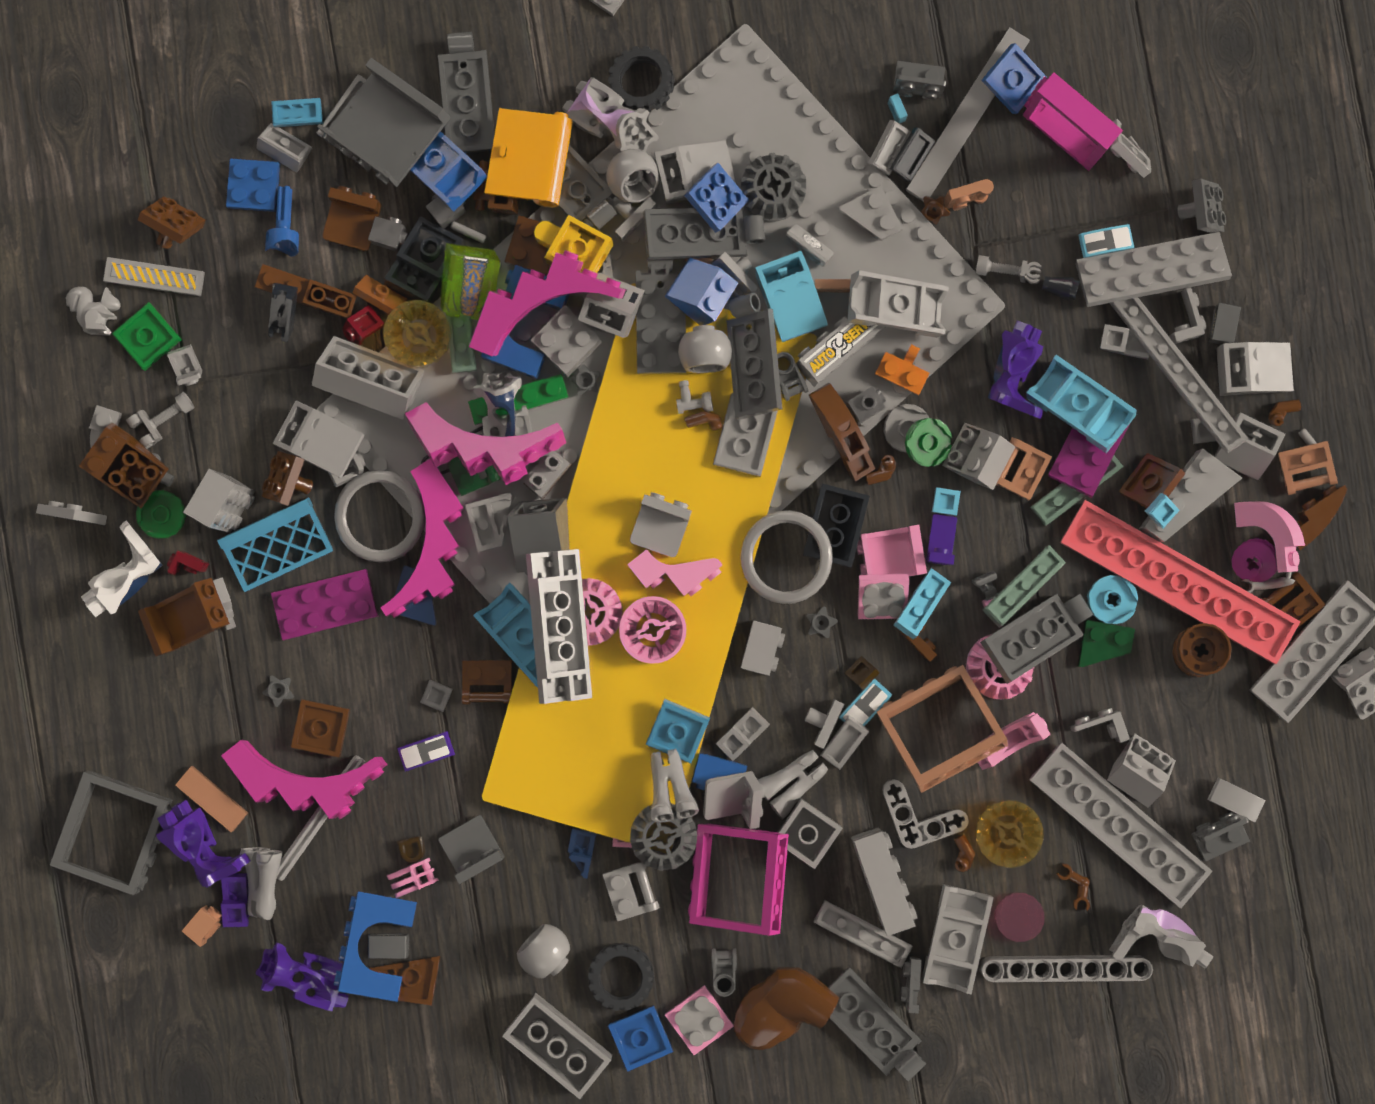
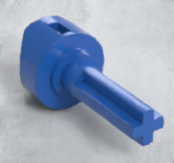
M289 186L278 187L276 228L266 232L265 251L276 249L293 257L299 251V234L290 229L292 189Z

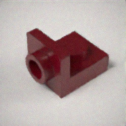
M368 305L349 317L342 329L349 342L360 346L365 338L381 329L384 322Z
M177 550L176 554L173 553L168 560L167 566L169 569L167 573L177 575L182 564H184L183 569L193 574H197L198 571L206 572L209 563L185 551Z

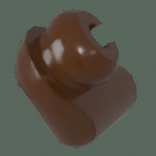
M702 411L685 417L688 428L709 423V429L715 431L723 426L721 423L722 418L715 413Z
M962 834L954 839L960 850L955 862V868L959 872L968 871L975 857V851L965 834Z

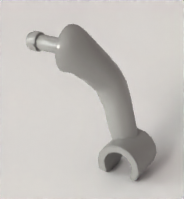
M1287 572L1285 578L1280 577L1263 582H1252L1249 579L1241 580L1249 584V589L1247 590L1249 593L1253 590L1285 587L1295 582V580L1290 579L1292 572Z

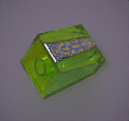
M446 243L440 307L447 316L460 317V315H468L471 319L479 320L489 291H496L501 261L495 250Z

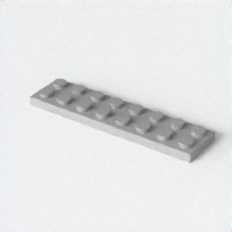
M1060 742L1030 777L1029 780L1179 908L1185 905L1211 874L1212 870L1063 743Z

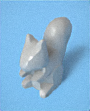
M81 286L72 288L66 296V304L70 311L76 312L77 321L84 332L91 335H111V331L106 326V321L117 320V316L112 311L120 309L121 306L119 300L112 295L107 287L104 289L100 302H93L91 291Z

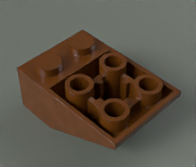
M113 422L106 426L79 465V467L139 508L144 506L169 470L139 441Z

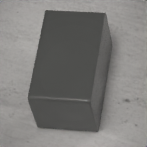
M1224 303L1215 305L1208 342L1220 345L1234 343L1241 307Z
M371 933L368 936V958L405 959L409 956V933Z

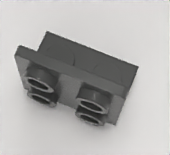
M897 61L893 92H898L900 96L911 97L913 94L922 95V98L926 100L941 98L946 87V81H944L945 67Z
M1229 812L1218 817L1220 821L1210 824V822L1196 827L1197 831L1191 835L1203 861H1208L1250 842L1243 827L1244 824L1249 822L1248 818Z
M478 815L439 838L440 844L457 872L455 878L459 884L498 863L505 857L482 815Z

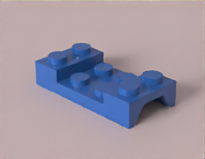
M441 131L410 169L453 212L487 179V175L482 168Z

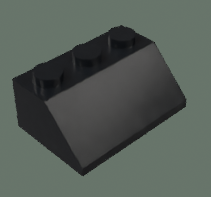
M822 483L812 518L823 528L829 538L832 547V564L852 567L870 496ZM808 532L802 556L820 561V550L817 541Z

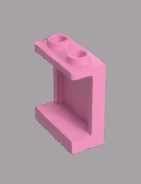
M919 525L860 534L857 553L863 556L864 564H860L861 575L908 574L909 576L927 573Z

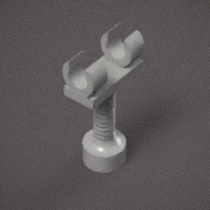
M979 255L976 274L986 276L990 271L1004 274L1011 273V275L1020 276V282L1025 283V280H1027L1030 284H1037L1040 282L1038 279L1040 275H1032L1030 273H1041V265L1037 262L1027 264V261H1023L1020 267L1009 266V264L992 263L988 256Z
M184 392L175 397V405L173 404L169 409L167 408L152 419L149 418L144 410H140L126 420L130 428L133 429L143 423L146 425L150 434L139 440L146 449L163 439L156 429L157 426L179 413V411L187 413L195 408L190 398Z

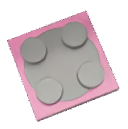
M859 575L858 619H897L908 603L909 575Z
M705 985L665 1014L693 1055L734 1027L731 1020Z

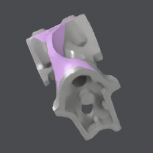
M593 77L588 82L580 81L576 87V93L578 94L574 102L571 100L566 101L562 107V110L569 115L573 123L587 133L601 138L605 128L610 130L615 140V146L620 151L637 149L646 152L648 145L659 139L658 135L646 122L650 113L648 110L641 108L632 110L623 107L624 99ZM606 97H609L606 102H603ZM632 135H633V136L636 135V139H635V140H632Z
M1142 904L1124 921L1120 933L1109 949L1113 952L1112 956L1114 958L1123 959L1130 947L1140 937L1153 934L1157 938L1159 949L1165 957L1182 961L1184 964L1192 967L1196 963L1205 969L1213 959V956L1204 950L1206 947L1204 942L1195 935L1193 930L1183 920L1162 909L1150 910Z

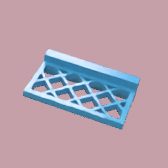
M309 497L217 540L221 549L224 550L244 592L333 551ZM307 514H310L314 522L311 532L297 527L300 518ZM296 520L294 526L288 524V523H290V522ZM285 526L293 529L289 542L275 537L279 527ZM315 528H317L319 534L314 533ZM274 530L272 536L266 534ZM296 530L309 535L305 548L292 543ZM262 536L271 539L267 552L253 548L256 538ZM312 536L322 539L326 549L319 552L308 549ZM252 540L250 546L244 545L245 543ZM274 541L287 545L283 558L270 554ZM290 546L304 551L300 561L293 562L286 559ZM236 547L248 549L245 562L236 560L231 550ZM252 551L265 555L261 568L247 564ZM307 552L310 553V554H313V555H311V556L305 558ZM268 557L282 561L279 571L273 573L264 570ZM284 563L290 564L289 566L283 568ZM246 567L259 571L257 580L247 585L243 577ZM262 573L268 575V576H266V577H264V578H261Z

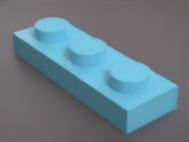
M931 568L922 579L894 623V626L914 640L951 582Z

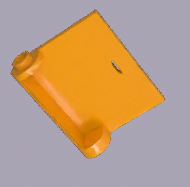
M499 108L485 194L533 200L540 206L558 207L573 120L569 118V115L563 112H555L553 115Z

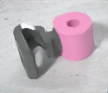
M994 571L972 579L973 584L979 587L986 597L982 601L984 608L999 594L996 587L992 584V581L997 579V574Z

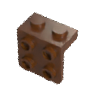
M338 186V189L330 187L328 197L332 202L323 231V238L326 241L363 251L369 250L371 242L368 238L375 216L379 217L382 205L375 199L376 196L373 194L362 192L361 195L352 193V189L344 186Z

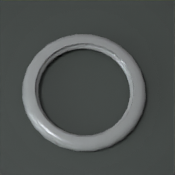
M374 470L354 477L345 485L335 504L334 519L341 541L352 553L367 561L387 562L404 556L414 547L424 528L425 513L420 495L409 481L391 471ZM383 482L396 486L405 494L412 507L413 519L408 535L401 543L390 549L374 550L363 546L356 541L347 526L346 512L351 497L361 487L370 483Z
M790 510L777 511L764 516L751 527L742 544L741 567L745 579L756 593L771 602L792 604L808 599L825 584L831 570L832 547L827 534L813 518L800 512ZM779 523H793L807 529L817 541L820 550L819 568L814 578L807 585L795 591L783 592L768 587L760 580L753 565V550L758 538L765 530Z

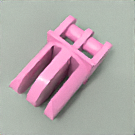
M430 858L387 875L388 880H391L408 872L411 873V876L391 884L392 889L412 881L415 883V885L395 893L396 898L439 881L438 878L434 877V868H431L429 865ZM422 865L424 872L418 873L416 867ZM426 875L428 882L422 883L420 877Z

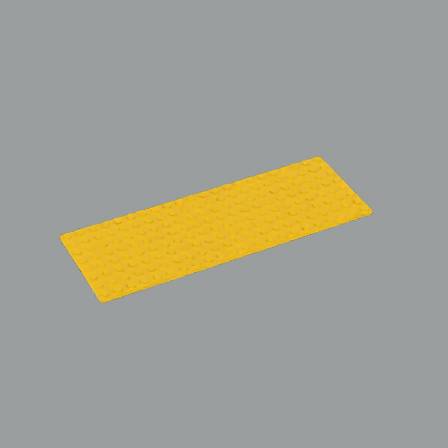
M723 308L716 321L707 325L714 326L715 330L723 331L728 336L727 320L736 317L732 315L730 310ZM685 314L686 333L693 331V327L700 325ZM636 316L628 337L623 338L615 335L567 500L569 550L579 549L582 579L600 580L614 589L621 601L622 616L632 603L641 598L655 596L667 599L675 604L684 616L686 638L679 652L669 660L661 663H645L632 657L621 642L619 627L608 640L600 644L588 645L592 698L539 704L538 688L519 668L482 794V799L486 802L631 843L630 833L635 818L644 808L653 803L651 754L660 752L664 762L663 766L670 765L668 764L669 756L667 753L646 745L664 699L710 717L748 584L741 567L742 544L751 527L768 514L802 392L796 394L786 402L781 393L782 410L777 411L761 477L713 465L722 428L711 431L709 423L692 428L687 427L685 417L704 410L703 408L686 410L683 414L678 413L676 400L681 399L679 382L688 380L691 400L701 398L704 392H710L713 411L709 412L718 414L722 418L721 423L723 425L731 393H733L731 364L729 363L727 368L722 371L712 373H692L686 371V373L637 374ZM775 326L777 354L781 352L789 353L794 358L795 363L798 362L800 359L798 355L809 346L813 349L816 345L817 336L811 333L782 342ZM779 358L778 368L782 371L789 369V361L785 358ZM798 384L793 385V386L789 387L788 389H791V388H793V387H796V386H798ZM651 492L665 496L664 501L673 504L674 500L688 504L687 509L692 511L677 555L669 557L647 549L656 560L667 565H676L716 558L722 563V566L719 568L721 573L711 581L708 578L700 583L702 588L693 596H690L688 593L683 596L666 573L662 576L664 578L662 583L654 589L651 586L646 589L628 566L631 561L646 550V548L632 544L630 541L644 495L650 496ZM760 535V537L758 538V540H757V542H756V544H755V546H754V550H753V563H754V559H755V556H756V552H757V549H758V545H759V542H760L761 535ZM590 595L591 601L596 603L599 608L605 607L597 596ZM586 599L585 615L590 620L591 625V615L595 613V609L590 608ZM600 611L599 618L595 621L596 627L604 620L605 611ZM650 613L651 619H656L660 622L668 621L661 614ZM646 615L638 621L636 631L641 630L643 624L648 620ZM650 623L649 629L641 633V635L647 633L656 637L657 631L666 627V625L659 627ZM670 629L664 631L663 636L659 639L660 645H663L668 640ZM646 638L639 639L641 643L648 647H657L655 641H650ZM704 734L692 763L681 760L688 788L690 787ZM668 781L670 801L675 804L671 781ZM670 821L660 822L661 825H669L671 828L676 827V825ZM656 822L649 827L646 838L653 835L657 827ZM664 830L660 831V836L656 839L663 840L666 843L671 834H665ZM655 845L649 847L650 849L667 853L666 849L658 848Z

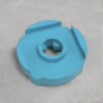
M1110 575L1098 579L1087 594L1088 607L1092 611L1093 616L1107 624H1120L1130 619L1135 612L1138 602V594L1134 585L1120 576ZM1110 593L1113 596L1118 595L1119 597L1116 600L1117 605L1115 607L1107 603Z

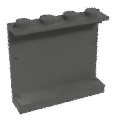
M370 58L365 66L372 74L329 128H325L320 124L317 127L324 133L322 138L332 146L335 143L341 147L339 150L350 159L353 156L358 159L357 163L368 172L371 169L376 172L375 176L384 184L390 182L397 187L450 120V116L441 106L373 58Z

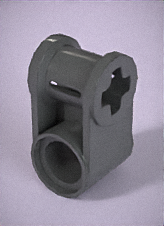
M786 352L778 353V359L785 358L790 364L789 369L785 371L779 369L780 389L783 398L787 402L790 400V397L801 392L807 393L809 390L792 355ZM798 384V386L788 389L789 387Z
M712 948L713 987L719 996H729L735 990L736 948H732L729 951H716L715 948ZM721 978H727L731 981V987L728 990L723 991L717 987V982Z

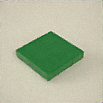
M150 302L112 333L144 371L182 340Z

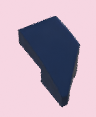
M572 827L568 848L569 858L581 871L582 877L587 879L597 833Z

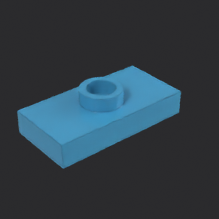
M320 98L271 101L274 127L323 124Z

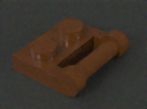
M1295 571L1291 574L1290 578L1295 580L1292 585L1280 587L1267 598L1263 597L1261 600L1273 606L1298 586L1302 591L1279 610L1299 620V627L1322 609L1325 604L1303 576Z
M512 660L462 661L463 705H470V702H504V704H509L512 694ZM471 685H504V692H471Z

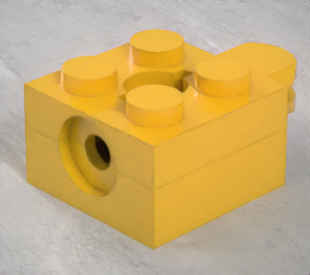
M568 215L561 228L549 221H542L536 226L534 231L537 242L549 249L544 258L550 266L555 253L563 254L564 250L579 255L577 260L583 262L580 272H583L585 268L598 273L613 247L611 237Z

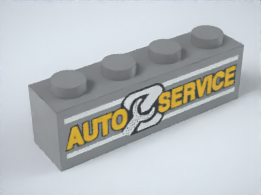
M844 316L834 325L836 329L831 334L826 331L816 340L818 344L813 349L808 346L798 355L800 359L796 365L813 387H815L885 329L886 326H865L847 323L848 319Z

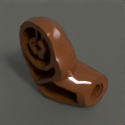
M777 967L766 980L752 987L741 1000L734 1019L736 1036L742 1044L751 1049L765 1050L773 1048L798 1032L802 1023L821 1029L832 1015L839 1001V996L816 977L799 967Z

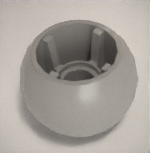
M627 149L615 155L610 161L606 171V180L610 191L618 199L628 203H638L649 198L656 190L659 183V170L655 160L648 153L637 149Z
M700 325L693 327V331L684 334L679 344L678 354L680 362L686 371L692 373H712L727 368L731 360L732 347L728 336L723 331L715 330V327L712 325Z
M543 924L521 945L517 951V959L523 970L533 977L545 978L549 974L555 976L569 961L566 956L570 951V944L565 934L557 927Z

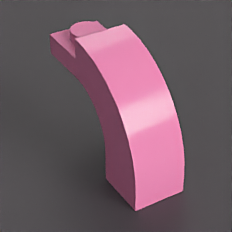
M1261 501L1234 503L1236 527L1258 526L1265 529L1273 538L1278 573L1298 571L1299 555L1296 552V546H1305L1300 527L1295 519L1286 510L1272 503Z
M1033 712L1001 728L1007 738L1008 746L981 760L978 764L982 770L991 768L1017 750L1044 740L1051 735L1047 729L1046 722Z

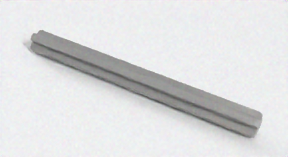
M355 755L342 774L361 767L365 764V760ZM320 805L281 859L277 875L278 880L282 881L285 879L328 816Z

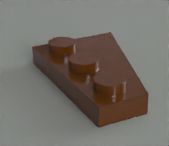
M441 956L368 969L374 972L402 977L398 1001L432 1006Z

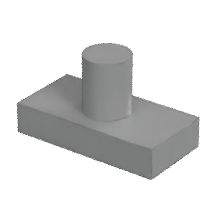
M649 197L636 210L630 203L621 200L614 209L626 221L615 231L616 237L624 242L644 222L643 211L645 209H657L656 203Z
M724 252L710 263L724 270L738 282L737 287L733 291L736 297L754 293L757 290L758 286L746 275L752 267L751 262L747 258L741 257L735 263Z
M833 700L827 715L813 708L809 709L805 721L820 728L814 741L815 745L824 749L844 706L843 703Z

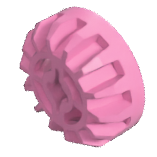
M591 578L582 579L584 610H586L587 605L586 599L590 608L595 609V613L591 615V625L590 620L585 615L587 644L596 645L608 640L617 631L622 618V605L617 593L608 584ZM590 595L597 596L605 607L599 608L596 603L591 601ZM600 611H605L604 620L596 627L595 621L599 618Z
M655 596L644 597L632 603L624 612L619 627L620 639L626 651L635 659L645 663H661L675 656L683 646L686 638V622L679 608L671 601ZM650 613L661 614L668 621L660 622L659 620L651 619ZM646 615L648 620L643 624L641 630L636 631L638 621ZM650 623L659 627L666 625V627L657 631L656 637L647 633L641 635V633L649 629ZM670 629L668 640L663 645H660L659 639L663 636L665 630ZM646 638L647 640L655 641L657 647H648L641 643L639 639Z
M987 635L978 640L971 648L966 661V671L982 695L993 699H1010L1025 690L1033 678L1034 667L1008 684L994 682L997 677L1002 676L999 671H996V666L980 643L990 636ZM986 662L988 663L989 672L993 675L991 678L988 677L985 670Z

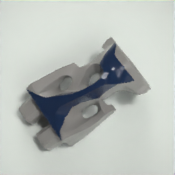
M509 369L498 373H483L482 384L473 387L474 393L477 397H483L488 407V416L482 418L484 436L508 437L533 432L526 405L515 411L514 398L518 389L521 388L522 380L521 377L512 376ZM499 408L504 409L507 412V416L505 418L499 416L496 410ZM517 417L523 418L524 425L521 428L516 426ZM492 427H497L499 429V433L497 435H492Z

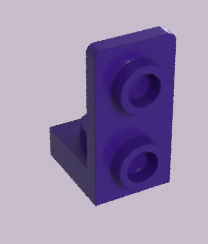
M933 515L926 562L948 566L954 564L955 555H952L957 525L956 517Z

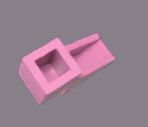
M646 549L631 561L628 566L646 589L649 586L653 589L664 581L662 576L666 573L683 596L687 593L693 596L702 588L700 585L702 581L706 578L711 581L721 573L719 568L722 566V563L718 559L712 558L667 565L656 560Z

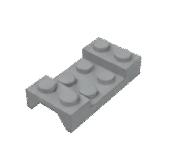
M859 270L851 274L847 323L865 326L880 325L914 331V334L934 338L945 335L946 330L940 323L941 304L948 293L949 286Z
M943 884L928 956H926L921 978L923 983L945 986L972 994L993 902L991 895Z

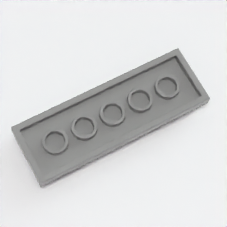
M1220 232L1076 260V268L1087 307L1229 280L1232 276Z
M1348 580L1344 581L1325 603V606L1315 614L1286 647L1278 663H1272L1249 691L1284 722L1289 723L1375 625V604Z

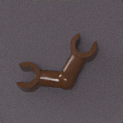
M1061 863L1064 867L1068 868V874L1062 876L1056 873L1057 876L1062 880H1070L1078 884V894L1073 901V907L1076 910L1077 903L1080 900H1084L1086 902L1085 909L1088 911L1090 908V902L1087 899L1089 879L1072 871L1068 864Z

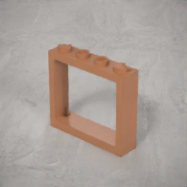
M963 665L958 668L954 666L948 669L938 679L931 678L927 680L923 687L915 691L909 690L905 692L901 699L895 702H887L877 711L880 722L921 793L1008 746L1005 734ZM962 680L994 735L920 774L889 719Z

